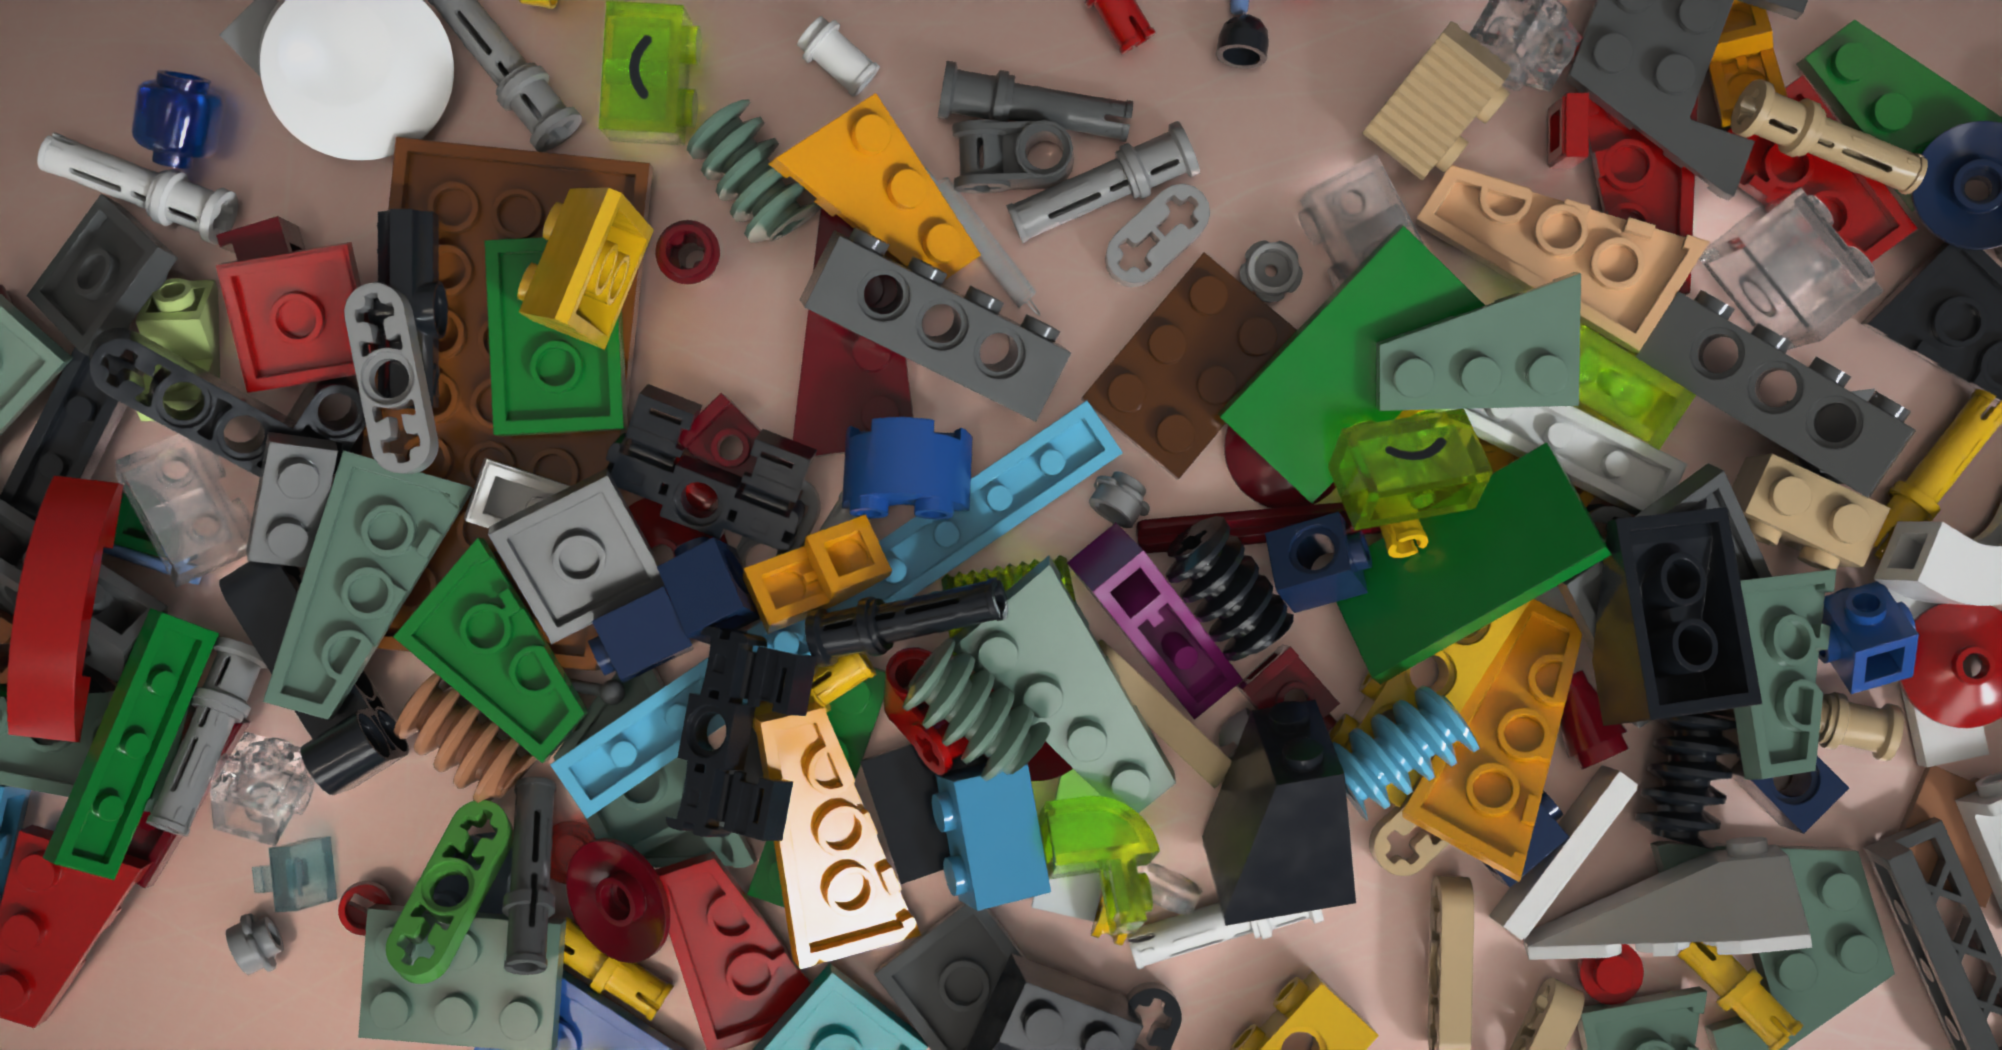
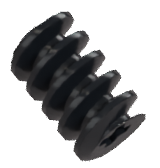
M1214 516L1189 527L1171 543L1167 554L1169 557H1174L1176 561L1168 568L1165 575L1170 583H1178L1190 578L1180 592L1181 598L1185 603H1192L1205 598L1197 606L1194 612L1195 617L1199 622H1208L1218 618L1212 624L1208 633L1214 642L1230 639L1223 649V654L1228 661H1237L1263 651L1279 640L1291 627L1294 614L1287 613L1288 606L1280 595L1273 594V585L1265 575L1258 574L1259 566L1253 557L1244 555V545L1237 536L1230 535L1231 527L1224 517Z
M1703 713L1658 719V722L1674 731V736L1654 738L1652 746L1669 758L1666 762L1648 763L1646 771L1663 781V784L1660 787L1642 788L1641 796L1656 805L1657 810L1655 812L1636 813L1635 821L1649 829L1651 834L1715 850V845L1701 837L1699 831L1720 829L1721 820L1704 809L1705 806L1726 803L1727 795L1710 785V783L1715 780L1732 778L1733 770L1717 761L1716 757L1719 755L1737 754L1739 746L1722 735L1723 730L1737 729L1736 721Z

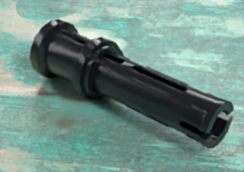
M997 577L989 578L983 582L943 591H934L925 595L889 603L870 596L858 601L856 607L828 612L824 608H817L808 612L805 619L806 642L811 656L817 657L816 663L820 667H829L835 665L839 657L862 652H868L871 656L884 655L893 647L894 642L934 633H943L948 630L994 620H1005L1008 615V601L1003 584L1000 580H997Z

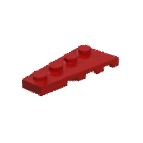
M1570 36L1566 41L1571 65L1582 36ZM1698 97L1690 115L1691 120L1697 121ZM1589 99V151L1603 213L1625 220L1630 217L1656 225V229L1679 236H1693L1695 174L1684 166L1682 168L1665 157L1663 150L1634 128L1630 130ZM1691 272L1678 291L1685 296L1691 290Z

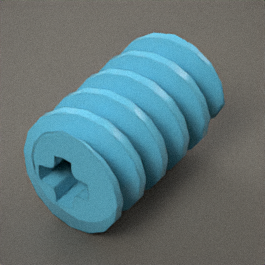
M1422 685L1414 692L1417 709L1404 700H1399L1393 705V715L1396 724L1381 714H1377L1371 719L1374 739L1363 730L1355 728L1348 734L1352 753L1340 744L1333 742L1345 774L1346 796L1366 821H1368L1364 800L1367 798L1372 799L1384 809L1391 806L1386 789L1387 785L1392 783L1406 795L1413 792L1408 774L1412 769L1429 781L1435 778L1430 759L1434 755H1437L1451 767L1457 764L1453 743L1456 741L1461 742L1473 753L1480 749L1469 726L1444 695L1440 696L1431 688Z

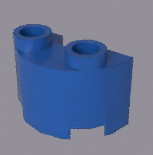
M925 418L872 419L871 431H860L858 428L848 427L845 440L842 509H850L849 513L856 517L866 514L867 518H883L888 516L889 506L912 505L914 506L915 516L934 520L951 518L954 511H970L973 437L963 428L955 430L954 433L934 432V420Z

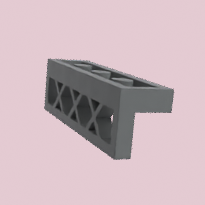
M1933 817L1864 847L1952 1050H2002V1047L1998 1048L1987 1023L1990 1011L2002 1015V1006L1994 1003L1997 994L2002 1002V956L1943 821ZM1927 840H1931L1938 856L1929 882L1925 881L1912 850L1909 849ZM1946 879H1948L1953 892L1943 888ZM1939 896L1958 902L1963 913V918L1954 940L1950 938L1936 907ZM1972 936L1978 949L1968 946ZM1965 954L1983 960L1989 972L1979 997H1976L1961 963Z

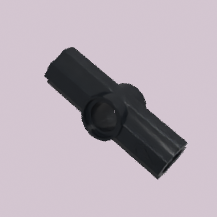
M414 209L378 212L377 223L378 281L373 283H381L397 289L409 300L413 310L432 408H439V339L444 338L448 324L447 295L444 284L439 281V215L433 211ZM375 298L374 310L368 312L369 323L377 325L380 330L382 345H378V349L392 348L401 350L403 347L401 340L397 342L386 340L383 325L385 318L394 316V308L382 304L378 298ZM390 360L378 368V391L386 398H395L406 390L409 383V374L406 367L400 361ZM413 404L405 409H415V406Z

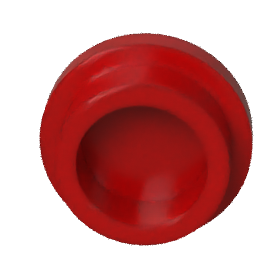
M1621 944L1622 953L1609 958H1580L1578 963L1579 982L1584 991L1596 1001L1609 1005L1623 1003L1631 999L1640 989L1644 977V968L1639 955L1629 945Z

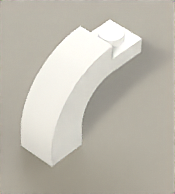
M2002 501L1992 522L1974 539L1967 537L1944 522L1898 521L1874 576V580L1905 597L1923 602L1975 606L2002 604Z

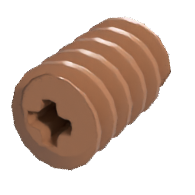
M436 673L432 674L404 705L394 728L395 735L399 739H406L419 732L413 747L419 756L427 755L439 748L433 763L434 768L438 772H445L459 764L453 784L458 789H464L479 781L473 795V801L479 803L483 800L491 801L497 797L499 799L502 798L527 773L537 759L530 753L522 757L518 755L519 743L510 736L503 740L498 738L497 735L500 727L491 720L483 724L478 721L481 711L471 703L464 707L459 705L458 702L461 694L453 687L443 691L439 688L442 678Z

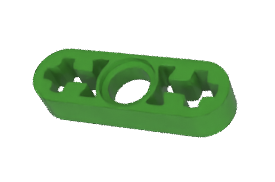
M483 800L479 803L471 801L457 810L389 934L386 942V957L394 970L408 982L415 984L429 983L438 979L447 971L512 847L513 826L504 810L496 803L488 800ZM487 820H490V825L496 833L495 837L492 840L481 838L471 854L476 863L481 865L479 870H474L471 865L462 859L453 858L455 853H459L467 860L474 847V841L469 835L468 830L472 826L482 828ZM450 875H461L467 878L469 890L466 897L459 904L452 907H442L435 903L434 890L443 878ZM424 911H428L436 920L450 925L447 930H444L435 922L427 940L434 949L433 955L429 959L418 957L414 964L411 965L412 958L405 952V949L410 942L421 944L424 941L431 926L421 916Z

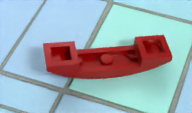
M53 476L30 537L14 610L7 675L8 735L80 743L91 677L82 676L103 548L113 549L123 484L63 476Z

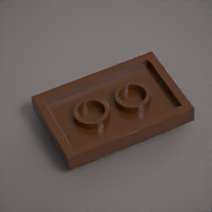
M1203 252L1083 395L1081 400L1083 402L1088 401L1096 413L1178 480L1226 424L1217 413L1286 343L1297 329Z

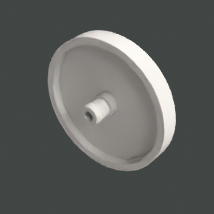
M280 0L269 14L260 37L258 50L259 73L271 108L281 123L296 138L324 154L341 159L361 161L375 160L394 155L396 137L422 139L437 124L449 102L454 81L452 49L440 20L424 0Z

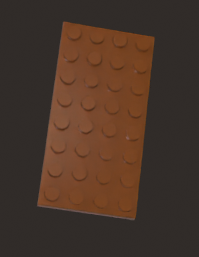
M396 137L388 210L414 209L433 211L439 215V281L444 284L448 302L447 330L444 338L439 339V408H432L439 447L435 460L421 473L467 485L474 489L484 458H488L572 486L607 467L609 461L606 460V456L610 446L626 430L516 436L493 435L484 240L543 237L544 224L551 208L556 202L563 204L569 189L611 188L621 192L648 222L653 178V166L650 163ZM644 256L622 307L627 412ZM377 370L376 375H375V385H376L377 390H378V370ZM382 408V418L394 417L398 420L400 438L390 442L391 453L403 454L406 462L410 461V450L420 446V438L418 435L406 433L401 414L414 415L416 413L415 409L393 410ZM365 425L361 455L374 459ZM471 495L377 647L379 649L410 652L393 636L479 537L484 538L560 665L563 668L600 670L588 644V640L599 636L593 624L551 644L488 535L489 528L465 521L464 516Z

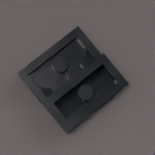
M911 743L862 759L860 763L900 883L904 884L944 870V858L951 855L946 832L942 833L938 829L932 809V795L939 793L936 780L937 774L926 766ZM961 755L953 760V767L950 771L984 764L988 760L981 755L965 764L961 760Z

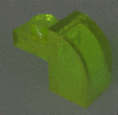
M1082 796L1046 801L1038 815V822L1049 880L1099 872L1110 936L1135 933L1147 921L1146 912H1151L1153 909L1152 889L1148 875L1145 872L1138 873L1137 870L1139 866L1149 865L1160 852L1157 839L1151 827L1133 808L1109 797Z

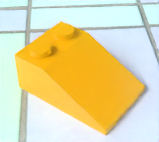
M611 188L569 189L564 203L556 202L547 216L543 228V238L548 240L539 264L531 263L523 274L517 293L518 299L523 301L519 313L534 322L605 350L654 229L621 192Z

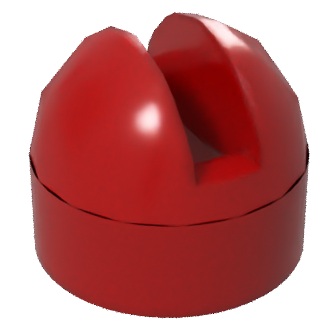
M373 881L357 882L351 885L341 897L338 907L339 919L342 925L353 934L365 936L367 909L350 901L355 893L375 904L392 905L391 896L386 888Z

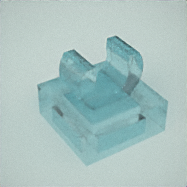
M331 836L307 838L268 848L270 865L252 867L254 892H273L275 912L299 911L337 900Z

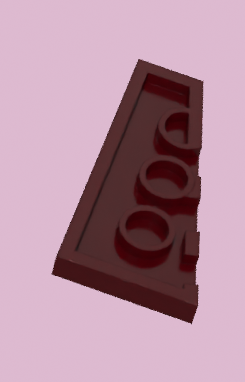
M822 208L820 209L813 271L833 231L835 230L850 237L854 229L837 214L832 217ZM878 275L872 278L864 289L865 303L874 308L889 305L897 293V284L894 277ZM808 309L793 440L817 449L815 457L845 454V440L848 427L852 426L860 429V431H871L872 419L914 418L906 357Z

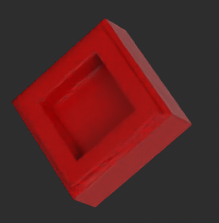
M1565 93L1548 108L1547 165H1550V169H1572L1588 158L1589 93Z

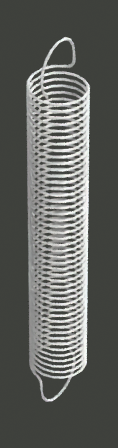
M925 168L936 186L939 187L938 189L944 195L943 197L951 206L954 214H956V217L964 226L977 249L980 250L979 252L983 256L981 260L984 259L985 265L988 264V270L992 269L990 272H993L992 275L996 274L994 276L997 277L996 280L1000 279L998 281L1001 282L1000 285L1004 284L1002 286L1005 287L1004 290L1009 288L1006 292H1009L1008 295L1013 293L1010 298L1013 297L1012 300L1017 298L1014 303L1017 302L1018 308L1027 303L1040 316L1039 310L1030 299L1036 291H1034L1032 285L1030 286L1028 280L1026 281L1023 273H1020L1021 270L1016 268L1017 265L1013 263V260L1009 258V255L1005 253V250L1001 248V245L997 243L993 235L989 233L988 228H985L986 226L983 225L984 223L976 215V212L972 210V207L968 205V202L964 200L960 192L952 191L954 185L948 180V177L937 181L932 173ZM944 179H947L946 181L938 185L939 182L943 181ZM1032 294L1026 301L1022 302L1025 298ZM1028 300H1030L1037 312L1027 302Z

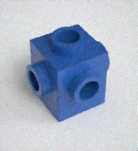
M1878 581L1855 588H1844L1825 596L1822 624L1830 626L1828 650L1819 651L1818 657L1823 663L1832 664L1850 694L1913 677L1919 634L1916 631L1913 616L1905 603L1896 602L1885 585Z

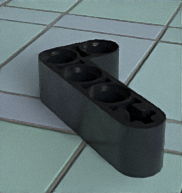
M111 328L104 331L92 341L89 349L90 376L96 387L106 395L260 477L268 432L336 441L338 453L334 476L343 450L350 451L366 425L360 392L356 385L347 377L309 383L286 416L130 329ZM126 349L133 351L134 366L153 378L149 393H142L145 390L143 376L130 369H121L117 376L110 374L109 362L105 355L109 353L119 357ZM161 365L162 367L154 375L155 366ZM178 382H189L201 389L202 395L194 407L187 410H176L164 403L163 396L165 391L171 385ZM341 393L351 398L350 410L343 418L328 421L318 416V407L326 396ZM248 415L260 422L258 434L247 442L237 443L224 436L226 424L237 416Z
M249 561L220 579L219 586L229 607L272 674L304 573L297 566ZM364 670L333 720L295 711L312 740L300 748L304 765L314 781L329 795H337L356 788L409 753L407 740L399 739L395 735L396 721Z

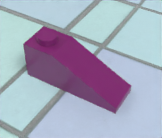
M1116 522L1067 562L1105 612L1194 720L1243 680L1145 551Z

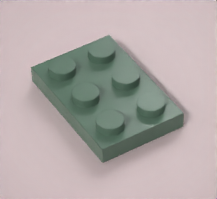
M374 904L367 909L358 1038L503 1050H555L557 1048L567 919L548 918L546 952L548 965L546 970L539 974L519 975L507 972L504 969L509 917L504 914L477 912L447 971L432 982L415 984L403 979L390 965L386 957L387 939L405 906ZM424 911L421 916L431 926L424 941L421 944L410 942L405 949V952L412 958L411 965L414 964L418 957L429 959L433 955L434 949L427 940L435 922L444 930H447L450 925L436 920L428 911Z

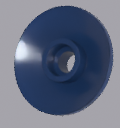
M1973 121L1957 125L1936 137L1921 154L1927 159L1928 168L1922 183L1911 193L1914 208L1925 227L1936 237L1948 244L1971 250L2001 247L2002 123L1995 121ZM1971 180L1982 181L1988 187V197L1981 201L1970 199L1965 193V184Z

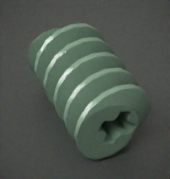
M749 99L731 103L708 118L689 140L687 151L693 159H706L703 162L701 171L707 180L721 179L715 191L722 201L736 200L730 210L736 222L751 220L744 233L750 243H759L766 240L775 241L806 223L821 207L815 202L800 206L797 200L805 191V188L798 182L785 185L783 182L784 177L768 164L770 163L768 158L778 147L779 143L776 138L759 143L755 141L754 137L765 123L761 116L742 122L740 115L751 103Z
M952 637L948 638L931 653L908 684L910 689L902 707L909 711L925 701L929 705L922 722L926 729L945 719L949 723L942 739V743L946 747L965 737L969 741L961 757L965 764L984 754L988 761L981 773L983 780L988 781L1002 772L1006 775L1014 774L1025 766L1042 748L1051 728L1046 722H1038L1031 725L1034 712L1027 704L1018 705L1011 709L1014 694L1008 687H1000L991 692L995 677L988 669L979 670L971 675L975 659L969 652H961L950 658L954 650L955 641Z

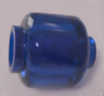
M158 70L156 79L144 81L138 86L131 130L132 137L140 146L153 151L152 161L154 163L168 167L190 169L192 168L193 158H206L217 152L225 105L222 97L215 91L210 90L211 81L209 79L183 72Z

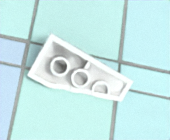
M1740 837L1727 840L1726 850L1706 852L1534 928L1526 939L1523 938L1529 960L1609 958L1622 953L1621 944H1635L1637 951L1653 953V957L1677 956L1679 950L1690 946V942H1703L1705 945L1716 946L1718 955L1812 948V942L1789 856L1776 844L1768 845L1767 838Z

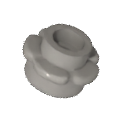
M1263 240L1253 244L1246 251V262L1240 267V280L1250 291H1254L1256 296L1262 301L1269 303L1278 302L1284 298L1285 293H1292L1298 288L1303 272L1299 266L1298 254L1291 245L1283 241L1269 243ZM1268 265H1273L1277 269L1275 276L1269 277L1266 275L1265 268Z
M1119 471L1114 472L1111 477H1097L1094 483L1096 490L1091 496L1089 504L1100 516L1113 524L1116 522L1120 527L1132 528L1139 515H1148L1150 507L1147 502L1143 501L1146 489L1138 480Z
M251 913L244 914L240 918V923L226 930V940L231 954L244 973L250 975L262 968L271 972L276 968V960L274 958L276 954L284 950L281 936L270 918L264 917L259 920Z

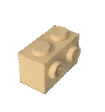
M1773 453L1745 457L1732 486L1756 541L1770 546H1777L1778 542L1800 551L1798 555L1800 561L1822 571L1837 570L1838 567H1864L1890 511V508Z

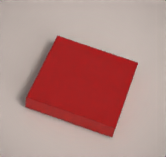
M352 242L216 265L247 393L356 375L344 316L348 297L355 289L361 286ZM367 312L364 313V321L369 323ZM369 344V353H372L376 350L375 344Z

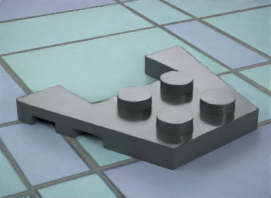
M1596 0L1566 81L1581 93H1589L1590 100L1630 130L1632 128L1636 129L1661 148L1665 157L1680 168L1686 167L1709 185L1707 188L1711 192L1729 201L1736 193L1755 141L1691 120L1690 115L1734 0ZM1738 0L1795 20L1803 14L1808 0Z

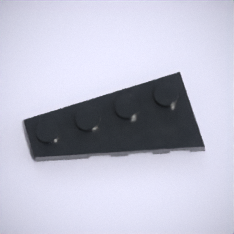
M1944 242L1861 324L1974 388L1994 394L1996 396L1994 399L2001 401L2002 268L1983 250L1964 249Z

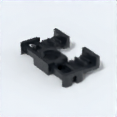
M647 384L638 395L627 433L621 434L613 442L606 456V460L609 461L606 468L617 487L662 504L659 516L709 536L720 539L724 532L728 530L777 549L776 556L789 552L805 512V505L798 497L817 449L762 429L756 437L750 455L757 457L753 473L745 471L743 477L685 454L683 455L685 447L677 445L682 429L689 431L692 428L694 420L700 414L702 405ZM628 438L632 439L630 447L626 446ZM683 455V457H682V458L679 460V462L675 465L676 458H677V457L680 458V457ZM695 482L709 485L717 494L718 507L707 512L694 508L687 500L686 486ZM746 483L744 491H742V484ZM790 501L796 503L792 510L788 509Z
M707 626L701 632V635L711 637L705 678L700 694L689 693L677 758L687 760L681 804L678 815L666 816V823L672 829L693 831L694 835L701 837H727L732 832L761 841H782L793 781L759 777L758 784L745 781L747 773L742 771H744L756 707H759L760 701L763 700L773 703V712L785 715L806 716L817 657L767 648V641L761 635ZM753 645L758 646L757 652L752 651ZM743 699H747L748 702L744 703ZM716 714H720L725 721L726 737L723 744L715 750L708 741L707 728L710 720ZM730 770H742L734 771V774L729 773ZM724 822V827L719 826V823Z

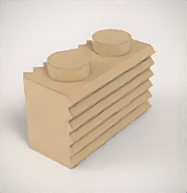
M1451 21L1362 134L1421 180L1428 175L1434 166L1445 173L1469 144L1460 135L1471 121L1477 117L1486 124L1510 95V92L1502 84L1512 69L1507 63L1501 61L1497 55L1492 54L1487 47L1482 46L1477 39L1472 38L1467 31L1462 30L1457 23Z

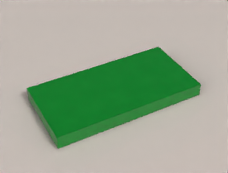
M1399 224L1217 414L1308 501L1313 503L1403 411H1379L1376 408V343L1450 316L1455 317L1483 307L1485 304L1404 225Z
M1546 442L1419 516L1418 519L1424 532H1426L1429 542L1423 549L1418 547L1416 540L1413 539L1419 551L1418 553L1404 558H1393L1387 552L1384 538L1369 545L1372 568L1363 570L1368 593L1337 601L1336 603L1372 679L1381 685L1611 556L1612 553L1556 453Z

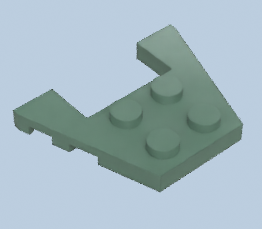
M1674 841L1650 843L1658 873L1706 852L1727 849L1726 843H1712L1715 845V850ZM1777 845L1789 856L1812 942V948L1752 953L1756 970L1763 977L1760 981L1761 985L1796 1020H1799L1804 1025L1795 1036L1790 1035L1788 1037L1790 1041L1779 1050L1789 1049L1895 974L1859 852L1850 848ZM1739 1016L1704 1026L1711 1050H1769L1768 1045Z

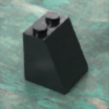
M1316 699L1304 702L1284 701L1273 707L1252 710L1202 835L1203 847L1225 926L1356 903L1345 774Z

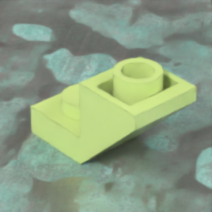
M182 278L166 280L157 291L152 293L137 315L135 322L140 334L220 378L218 288L215 280H186ZM161 365L155 366L154 375L162 367ZM144 374L145 390L142 393L148 394L153 378ZM178 382L171 385L165 391L163 401L170 408L187 410L199 402L202 391L195 384ZM137 411L141 421H154Z

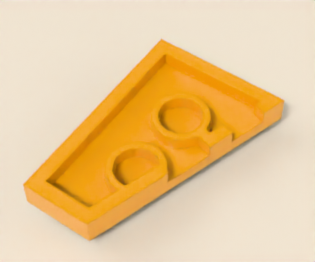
M876 93L768 163L783 177L788 178L791 176L816 197L814 202L832 217L837 214L852 228L857 227L888 243L889 247L885 256L906 267L914 256L947 273L946 280L981 256V253Z

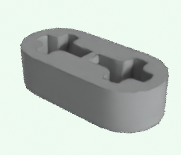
M1183 183L1171 185L1159 193L1122 227L1109 242L1105 255L1106 269L1112 279L1120 285L1127 287L1143 286L1152 281L1201 235L1208 224L1210 209L1209 202L1204 194L1191 185ZM1171 200L1178 206L1185 204L1187 201L1192 203L1195 209L1190 218L1195 226L1188 229L1184 224L1180 223L1164 236L1158 227L1166 221L1170 213L1166 203ZM1150 236L1157 244L1148 251L1144 259L1149 268L1144 272L1135 266L1127 271L1123 270L1119 266L1124 255L1119 248L1120 245L1126 242L1130 247L1135 248Z

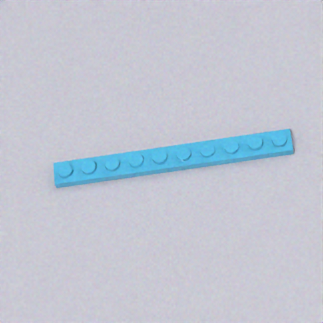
M1085 401L973 477L970 488V511H954L953 517L941 520L924 519L916 516L880 540L879 544L892 569L891 575L826 610L834 612L856 607L858 601L870 596L882 599L885 603L913 597L1123 452L1090 403ZM805 619L770 634H767L762 621L746 631L747 633L765 637L767 648L811 656L806 642ZM753 645L752 651L757 652L758 646ZM708 658L550 764L586 818H589L677 758L689 693H701ZM743 699V702H744V703H747L748 700H747V699ZM716 714L710 720L707 728V737L725 725V721L720 714Z

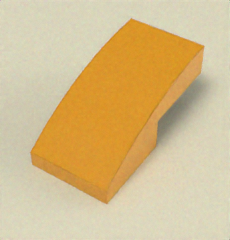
M1738 0L1733 1L1708 68L1722 127L1731 125V116L1739 96L1754 80L1760 78L1772 83L1776 93L1787 97L1773 48V32L1767 11Z
M865 514L807 535L803 547L745 567L742 578L767 634H770L806 619L808 612L813 609H828L857 595L889 577L892 569Z

